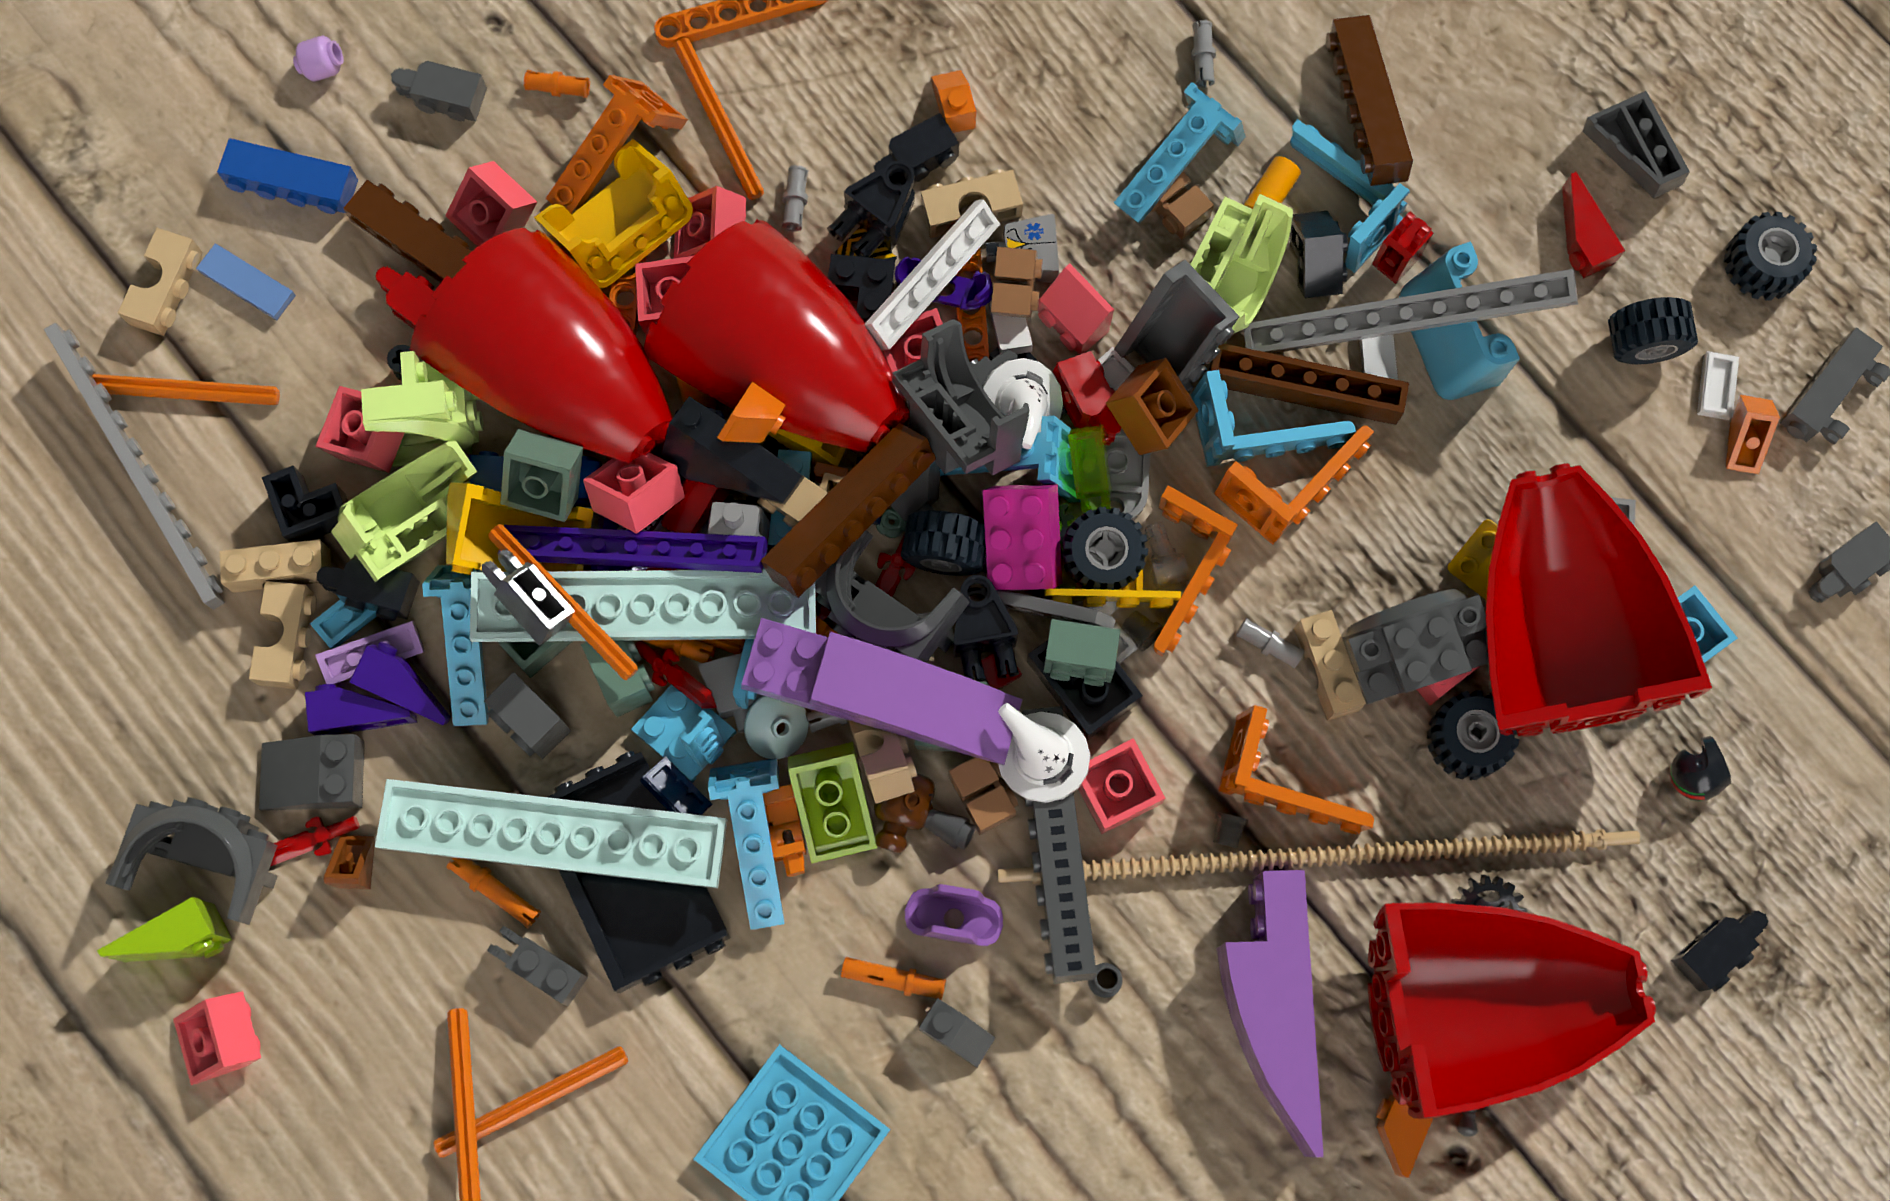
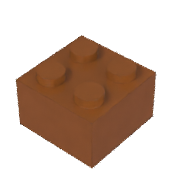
M1167 358L1138 365L1106 402V405L1139 455L1168 449L1199 411Z

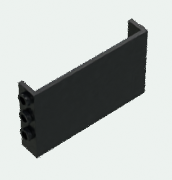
M634 751L624 753L615 759L616 764L605 769L603 766L591 769L585 773V779L575 784L572 781L565 782L554 788L555 793L548 796V798L668 811L640 782V779L651 770L642 752L636 754ZM559 870L608 979L617 993H621L642 982L644 986L651 985L663 978L662 972L672 967H675L676 971L681 970L695 962L694 956L706 951L707 955L723 949L726 947L724 941L731 938L707 887Z

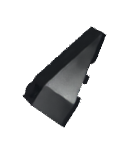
M689 396L669 423L660 458L676 465L679 475L686 480L697 483L698 481L714 485L716 488L730 489L746 493L748 496L785 505L804 479V476L758 443L728 442L718 439L717 437L727 421Z

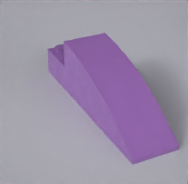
M764 618L760 620L741 684V689L1001 765H1005L1013 733L999 715L998 710L1005 703H1009L1019 711L1022 699L965 676L834 632H830L829 636L825 637Z
M1305 870L1262 871L1253 879V884L1248 885L1249 904L1255 905V918L1250 920L1251 938L1257 939V942H1225L1216 948L1221 982L1239 1043L1260 1090L1304 1157H1324Z

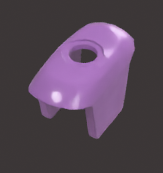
M938 884L932 888L920 889L912 893L905 908V922L907 928L912 933L920 936L988 946L995 943L1001 934L1003 914L1001 907L995 901L984 897L978 890ZM958 909L962 912L964 922L959 928H949L945 924L944 915L948 910Z

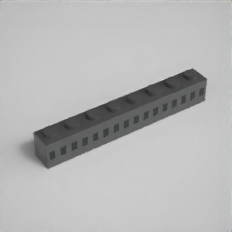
M1062 706L1022 710L1023 715L1042 711L1060 714L1064 717ZM1074 792L1062 800L1048 803L1025 799L1026 807L1032 806L1033 819H1028L1030 840L1036 839L1037 852H1032L1034 873L1040 872L1041 885H1036L1037 905L1044 906L1046 918L1040 919L1042 940H1048L1050 953H1044L1046 975L1052 974L1053 984L1095 980L1097 970Z

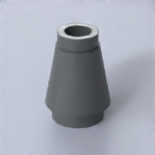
M935 809L929 811L924 826L952 848L957 849L959 847L963 850L969 845L976 829V825L970 823L969 818Z

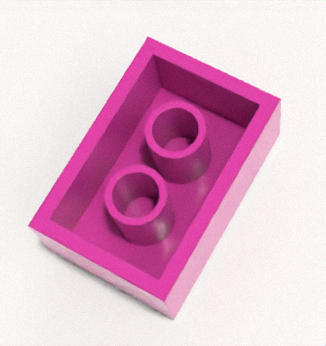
M1058 484L992 486L984 489L983 507L987 578L992 582L995 589H1054L1062 584Z

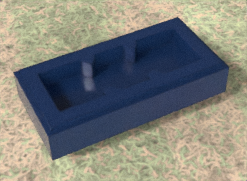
M666 756L640 779V782L669 812L703 815L713 805Z

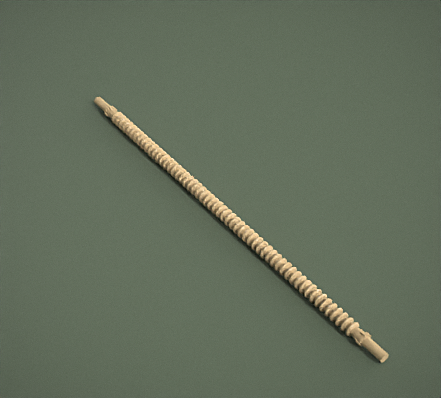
M1597 829L1594 833L1585 834L1583 830H1580L1578 835L1574 831H1570L1568 835L1560 832L1558 836L1551 832L1548 837L1545 833H1540L1539 837L1531 833L1529 838L1525 834H1521L1520 838L1513 834L1510 836V839H1507L1505 835H1502L1500 839L1492 836L1490 840L1483 836L1480 841L1476 837H1472L1471 841L1464 837L1461 842L1457 838H1453L1452 842L1443 839L1442 843L1434 839L1431 844L1428 840H1424L1423 844H1419L1415 840L1412 845L1408 841H1404L1403 845H1400L1399 842H1394L1393 846L1385 842L1384 846L1375 843L1374 847H1370V844L1366 843L1363 848L1359 844H1356L1354 848L1347 844L1344 849H1341L1340 845H1336L1335 849L1326 846L1325 850L1317 846L1314 851H1312L1311 847H1307L1306 851H1302L1298 847L1295 852H1292L1291 848H1287L1286 852L1277 849V853H1273L1271 849H1268L1265 854L1262 850H1258L1257 854H1253L1249 850L1246 855H1243L1242 851H1238V855L1228 852L1227 856L1219 852L1216 857L1213 853H1209L1208 857H1204L1200 853L1197 858H1194L1193 854H1190L1189 858H1184V855L1181 854L1178 859L1170 855L1169 859L1160 856L1159 860H1155L1151 856L1148 861L1144 857H1141L1140 861H1135V858L1132 857L1129 862H1125L1124 858H1121L1120 862H1115V859H1111L1110 863H1106L1104 859L1099 864L1095 860H1091V864H1086L1084 860L1082 862L1085 881L1087 877H1092V880L1096 881L1098 876H1101L1103 880H1106L1107 876H1111L1115 880L1117 875H1121L1125 879L1126 875L1136 878V874H1141V877L1145 878L1147 873H1150L1152 877H1155L1156 873H1160L1164 877L1166 872H1170L1171 876H1174L1175 872L1185 875V871H1190V874L1194 875L1197 870L1201 874H1204L1205 870H1209L1213 874L1215 869H1219L1220 873H1224L1225 869L1234 872V868H1239V871L1243 872L1246 867H1248L1249 871H1253L1254 867H1258L1262 871L1265 866H1268L1269 870H1273L1274 866L1283 869V865H1287L1289 869H1292L1295 864L1298 868H1302L1303 864H1307L1311 868L1314 863H1317L1318 867H1322L1323 863H1326L1327 866H1332L1333 862L1341 866L1344 861L1347 865H1351L1352 861H1356L1360 865L1363 860L1367 864H1371L1372 860L1379 864L1382 859H1385L1386 863H1390L1391 859L1400 862L1401 858L1409 862L1412 857H1414L1415 861H1419L1421 857L1428 861L1431 856L1435 860H1439L1440 856H1443L1444 859H1449L1450 855L1458 859L1461 854L1464 858H1468L1469 854L1477 858L1480 853L1484 857H1488L1489 853H1492L1493 856H1498L1499 852L1503 856H1507L1508 852L1517 855L1518 851L1526 855L1529 850L1532 854H1536L1538 850L1545 854L1548 849L1552 853H1556L1557 849H1560L1561 852H1566L1567 848L1575 852L1577 847L1581 851H1585L1587 847L1606 850L1607 846L1639 844L1640 834L1639 831L1606 833L1604 829ZM1032 864L1031 867L997 869L998 883L1032 881V884L1041 883L1040 872L1034 873Z

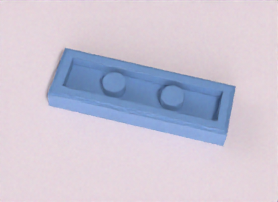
M216 243L196 268L199 273L275 320L279 319L296 296L292 290Z

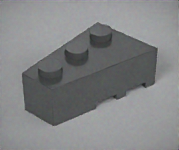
M1647 91L1587 117L1582 132L1653 198L1684 184L1690 171Z

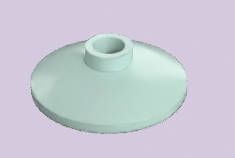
M762 696L755 701L748 710L744 722L745 738L751 749L768 759H782L796 752L803 744L808 733L809 721H807L805 715V708L767 696ZM784 722L785 729L782 733L778 734L776 731L777 726Z

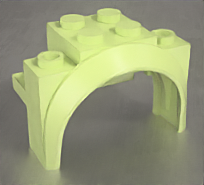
M1259 194L1253 209L1228 197H1224L1190 264L1240 316L1232 327L1235 331L1234 333L1247 328L1259 312L1275 279L1291 232L1293 209L1262 194Z
M414 351L400 352L402 385L361 389L363 426L365 431L405 433L394 459L393 467L405 466L449 441H456L465 454H472V444L479 442L478 431H483V417L481 411H477L476 400L481 399L446 378L426 362H420Z
M456 441L446 442L393 472L342 505L339 510L338 523L331 532L349 558L357 556L376 582L394 569H400L446 539L449 483L471 484L469 480L477 473V470Z

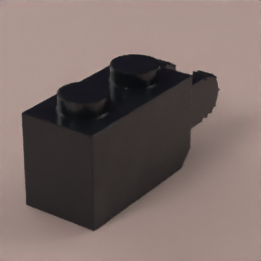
M938 113L891 138L889 155L881 158V161L875 162L874 170L877 171L894 161H904L913 168L914 182L922 181L934 169L938 167L945 168L959 157V141L941 113ZM900 171L893 173L889 180L890 182L902 180V182L906 183L908 177L904 172Z
M359 559L347 562L344 570L324 566L316 572L317 581L326 591L335 593L344 603L345 608L359 613H363L364 609L376 611V616L389 621H395L396 617L408 619L420 584L413 573L394 569L375 582Z
M1757 910L1744 913L1738 919L1725 917L1721 920H1714L1674 956L1671 961L1699 992L1711 989L1715 992L1730 980L1727 975L1735 967L1738 969L1743 968L1754 958L1751 952L1760 945L1755 938L1768 926L1767 916Z

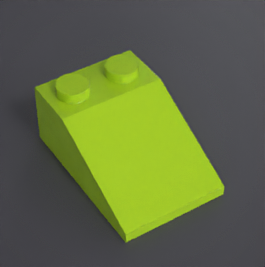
M854 742L788 757V772L811 864L876 849L875 833Z
M191 897L98 949L97 952L100 957L122 962L202 956L209 958L223 951V945L231 941L232 938L215 904Z

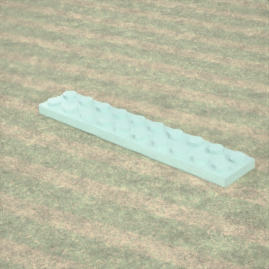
M709 570L547 571L613 641L755 639L761 618L816 634L815 582L797 598L773 582L766 570H763V573ZM471 572L470 641H534L494 595L496 588L490 583L484 573ZM503 572L506 576L510 575L508 572ZM568 622L562 630L547 641L586 640Z
M387 779L375 847L394 851L718 888L727 819Z

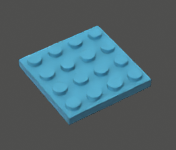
M779 1044L695 1156L694 1160L746 1201H839L891 1129Z

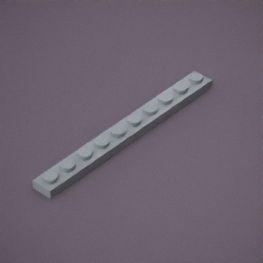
M1574 269L1256 321L1244 329L1245 346L1248 349L1274 354L1578 305Z
M56 323L48 326L44 331L202 601L213 610L223 605L225 602L220 593L224 589L214 574L209 576L204 568V565L208 564L204 554L198 547L193 548L187 539L192 536L191 532L182 519L177 521L173 515L172 510L176 509L171 498L166 492L160 493L155 484L160 481L157 474L149 464L146 466L143 464L139 457L144 454L140 445L133 437L129 439L124 431L128 427L126 421L118 410L112 411L108 404L112 400L110 394L102 383L97 385L92 375L96 371L86 356L81 358L76 348L80 347L79 341L70 329L64 331Z

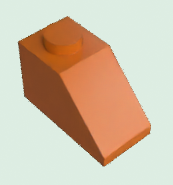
M958 70L931 76L939 113H941L952 132L957 133L975 129L977 111L969 82L962 71Z
M751 382L717 438L728 442L762 443L769 432L775 435L784 422L785 417L780 414L785 404L754 382Z
M1740 395L1730 422L1726 469L1753 474L1760 473L1780 419L1773 400Z
M1392 1094L1389 1095L1388 1099L1383 1098L1376 1112V1117L1379 1118L1377 1130L1395 1175L1401 1178H1409L1433 1118L1415 1119L1409 1116V1107L1406 1104L1399 1105Z

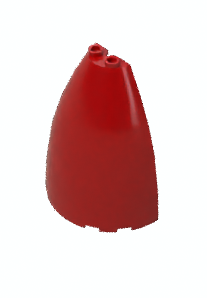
M757 219L753 224H749L746 221L734 224L706 243L687 263L691 268L687 271L681 282L673 281L660 302L665 307L658 322L651 321L644 344V351L649 359L682 381L732 409L736 408L751 382H754L785 404L780 414L785 417L784 422L779 428L781 430L823 443L866 453L890 432L889 427L894 428L898 423L904 425L909 419L910 410L902 393L892 382L893 372L876 340L864 325V321L850 301L801 250L763 220Z
M518 228L494 236L465 256L462 261L466 265L453 278L446 276L431 295L435 302L427 316L420 315L412 335L409 350L414 351L420 359L446 378L498 411L543 433L627 463L639 456L647 455L653 449L655 441L658 444L665 441L669 423L673 418L662 387L642 345L617 307L589 275L543 232L539 230L530 232L526 228Z
M1568 463L1559 464L1549 469L1550 474L1537 476L1536 471H1526L1516 475V479H1512L1498 522L1489 566L1486 602L1489 670L1499 733L1508 736L1513 734L1512 730H1516L1518 737L1540 735L1544 732V728H1550L1553 734L1609 725L1638 718L1641 714L1647 712L1646 708L1652 706L1654 711H1662L1681 704L1680 701L1686 699L1685 695L1689 694L1690 699H1694L1712 689L1694 633L1666 572L1643 536L1614 500L1580 465L1570 467Z
M1388 903L1380 908L1373 925L1375 929H1378L1376 940H1370L1368 950V964L1371 968L1374 967L1372 983H1368L1369 1007L1374 1039L1383 1072L1390 1071L1393 1077L1391 1091L1399 1105L1406 1104L1409 1107L1408 1115L1415 1119L1434 1118L1476 1110L1543 1091L1584 1072L1619 1050L1655 1022L1656 1007L1654 1000L1651 996H1646L1643 990V983L1647 981L1648 971L1645 963L1641 960L1640 952L1597 933L1549 917L1508 908L1451 903Z

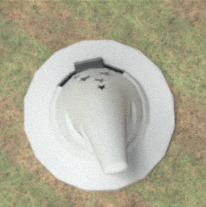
M1026 358L1006 361L990 373L982 386L988 397L1004 416L1023 408L1024 403L1027 402L1030 411L1022 448L1031 449L1037 433L1041 432L1042 416L1054 415L1060 420L1063 407L1061 387L1053 372L1038 361Z
M1009 703L1002 705L998 713L1012 731L1013 736L1005 765H998L1000 774L1010 789L1027 800L1043 803L1062 800L1079 789L1088 774L1091 756L1086 738L1076 724L1060 714L1041 711L1023 715Z

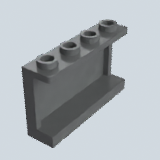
M1184 260L1163 274L1114 350L1121 358L1135 350L1146 363L1167 358L1189 394L1194 388L1191 383L1198 380L1206 372L1207 368L1204 365L1211 362L1220 353L1221 350L1218 346L1225 343L1234 334L1235 331L1232 327L1240 316Z

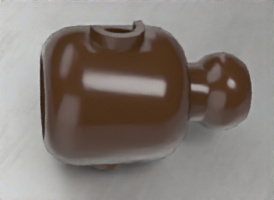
M917 773L916 777L911 778L915 792L874 805L876 817L885 821L882 830L875 837L877 847L901 854L907 846V830H921L924 828L929 811L933 809L932 801L936 788L932 779Z

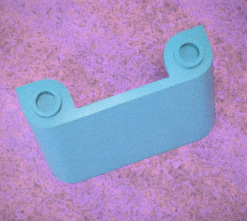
M1464 243L1447 251L1407 282L1402 288L1399 298L1462 287L1461 279L1472 275L1478 265L1477 255L1472 243ZM1477 321L1411 331L1433 387L1443 399L1455 400L1501 385L1520 360L1515 345L1509 337L1499 333L1483 337Z

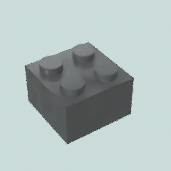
M514 672L484 700L491 708L486 714L506 734L513 730L514 733L510 738L530 757L536 753L543 760L571 732L562 719Z

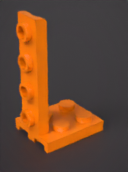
M614 75L608 76L603 86L613 93L614 96L545 198L552 205H563L571 214L583 206L614 160L616 153L622 148L640 120L653 128L656 125L665 130L669 128L681 130L688 119L642 81Z
M1368 426L1360 427L1288 505L1282 501V497L1276 490L1267 488L1257 479L1256 474L1250 468L1240 465L1237 461L1227 470L1214 495L1274 545L1293 522L1298 526L1311 511L1307 507L1313 500L1317 503L1323 500L1331 490L1327 485L1333 479L1339 482L1351 469L1348 463L1353 457L1360 460L1371 447L1368 440L1374 431Z
M1169 485L1163 492L1159 503V509L1163 510L1162 515L1176 524L1183 521L1192 527L1190 531L1205 540L1211 537L1214 541L1155 641L1154 652L1162 657L1166 650L1173 653L1182 637V635L1177 633L1183 621L1187 624L1191 622L1199 608L1193 603L1199 593L1206 595L1215 580L1210 574L1216 564L1222 567L1228 558L1231 549L1226 546L1238 526L1235 522Z
M1253 705L1237 715L1218 792L1228 795L1234 793L1242 795L1245 802L1263 806L1264 802L1275 805L1276 811L1283 814L1296 815V812L1309 815L1308 820L1313 823L1328 825V822L1341 825L1340 830L1350 834L1359 835L1360 831L1373 828L1374 817L1370 813L1251 778V773L1257 770L1261 758V752L1257 751L1259 741L1264 739L1269 726V720L1265 719L1267 708Z

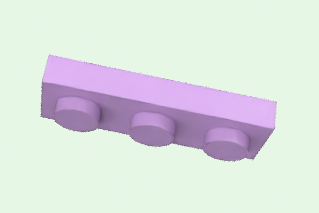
M414 620L316 654L315 656L326 684H335L352 678L367 645H378L379 642L389 644L398 649L396 655L404 659L425 652Z

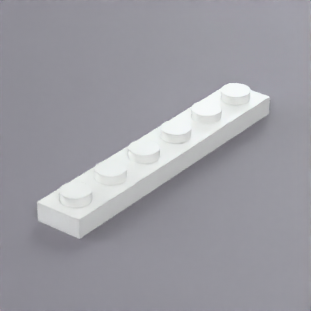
M984 199L975 200L864 324L881 350H889L998 228L1000 223Z

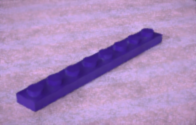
M504 525L538 562L763 573L764 566L760 560L766 555L768 545L766 537L655 531H640L636 534L630 530Z

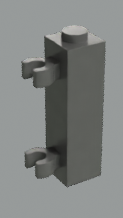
M1857 327L1843 338L1780 424L1786 427L1793 437L1802 439L1805 442L1809 441L1819 432L1822 433L1827 441L1834 445L1839 439H1843L1850 428L1831 416L1861 375L1875 387H1878L1882 381L1885 382L1890 376V368L1873 360L1883 346Z

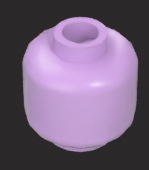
M323 35L300 42L296 47V56L293 57V63L297 72L313 82L338 74L344 62L343 53L338 43L334 40L331 41Z

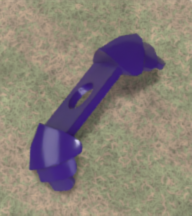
M905 257L896 266L895 280L897 286L921 262L919 258L910 259ZM976 271L972 279L954 276L949 282L955 285L954 292L948 296L938 294L932 302L959 307L961 310H973L987 305L992 300L993 285L989 273Z

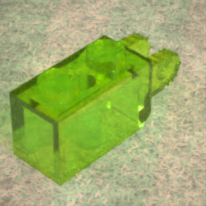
M1103 425L1071 429L1068 433L1076 496L1077 499L1081 500L1082 514L1092 509L1090 497L1101 496V507L1112 509L1110 500L1112 486Z

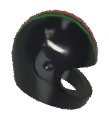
M1712 736L1701 737V754L1693 755L1682 749L1675 756L1670 766L1669 774L1674 788L1678 793L1690 800H1709L1718 796L1731 784L1728 766L1718 744Z

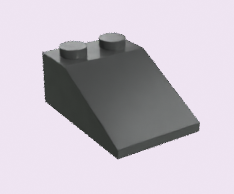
M355 734L317 735L262 743L259 810L363 808L365 741Z

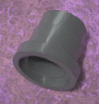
M1110 963L1096 965L1097 974L1095 980H1088L1090 990L1101 998L1114 996L1122 986L1121 972ZM1108 970L1115 976L1113 988L1104 989L1098 984L1097 975L1100 971Z

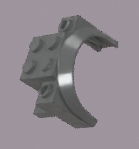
M952 319L923 333L920 360L892 373V382L910 403L908 428L927 438L936 457L935 462L944 474L958 467H961L967 474L984 465L991 475H994L1020 462L1022 443L1030 411L1027 402L1024 403L1023 408L1007 416H1004L984 391L972 369L965 350L962 324L959 321Z
M866 530L815 581V592L818 594L815 600L831 611L828 617L836 623L833 630L840 635L926 663L937 647L946 653L953 643L947 636V633L970 602L962 593L952 588L935 609L922 619L874 584L858 576L853 571L854 566L874 537Z
M1458 589L1432 593L1390 607L1352 624L1341 635L1366 704L1399 693H1407L1472 671L1473 668L1489 663L1486 612L1480 596L1470 597L1469 594Z
M191 797L187 798L186 803L173 800L171 807L150 801L148 807L136 804L105 884L130 891L141 861L147 853L235 878V887L227 918L250 925L263 886L272 889L275 886L278 876L268 871L277 845L267 841L268 834L259 832V827L249 823L251 817L240 814L241 812L220 806L219 809L208 805L207 802ZM174 833L173 838L168 837V835Z

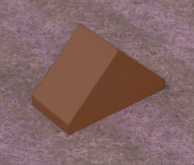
M340 835L324 874V883L339 889L371 890L375 837Z

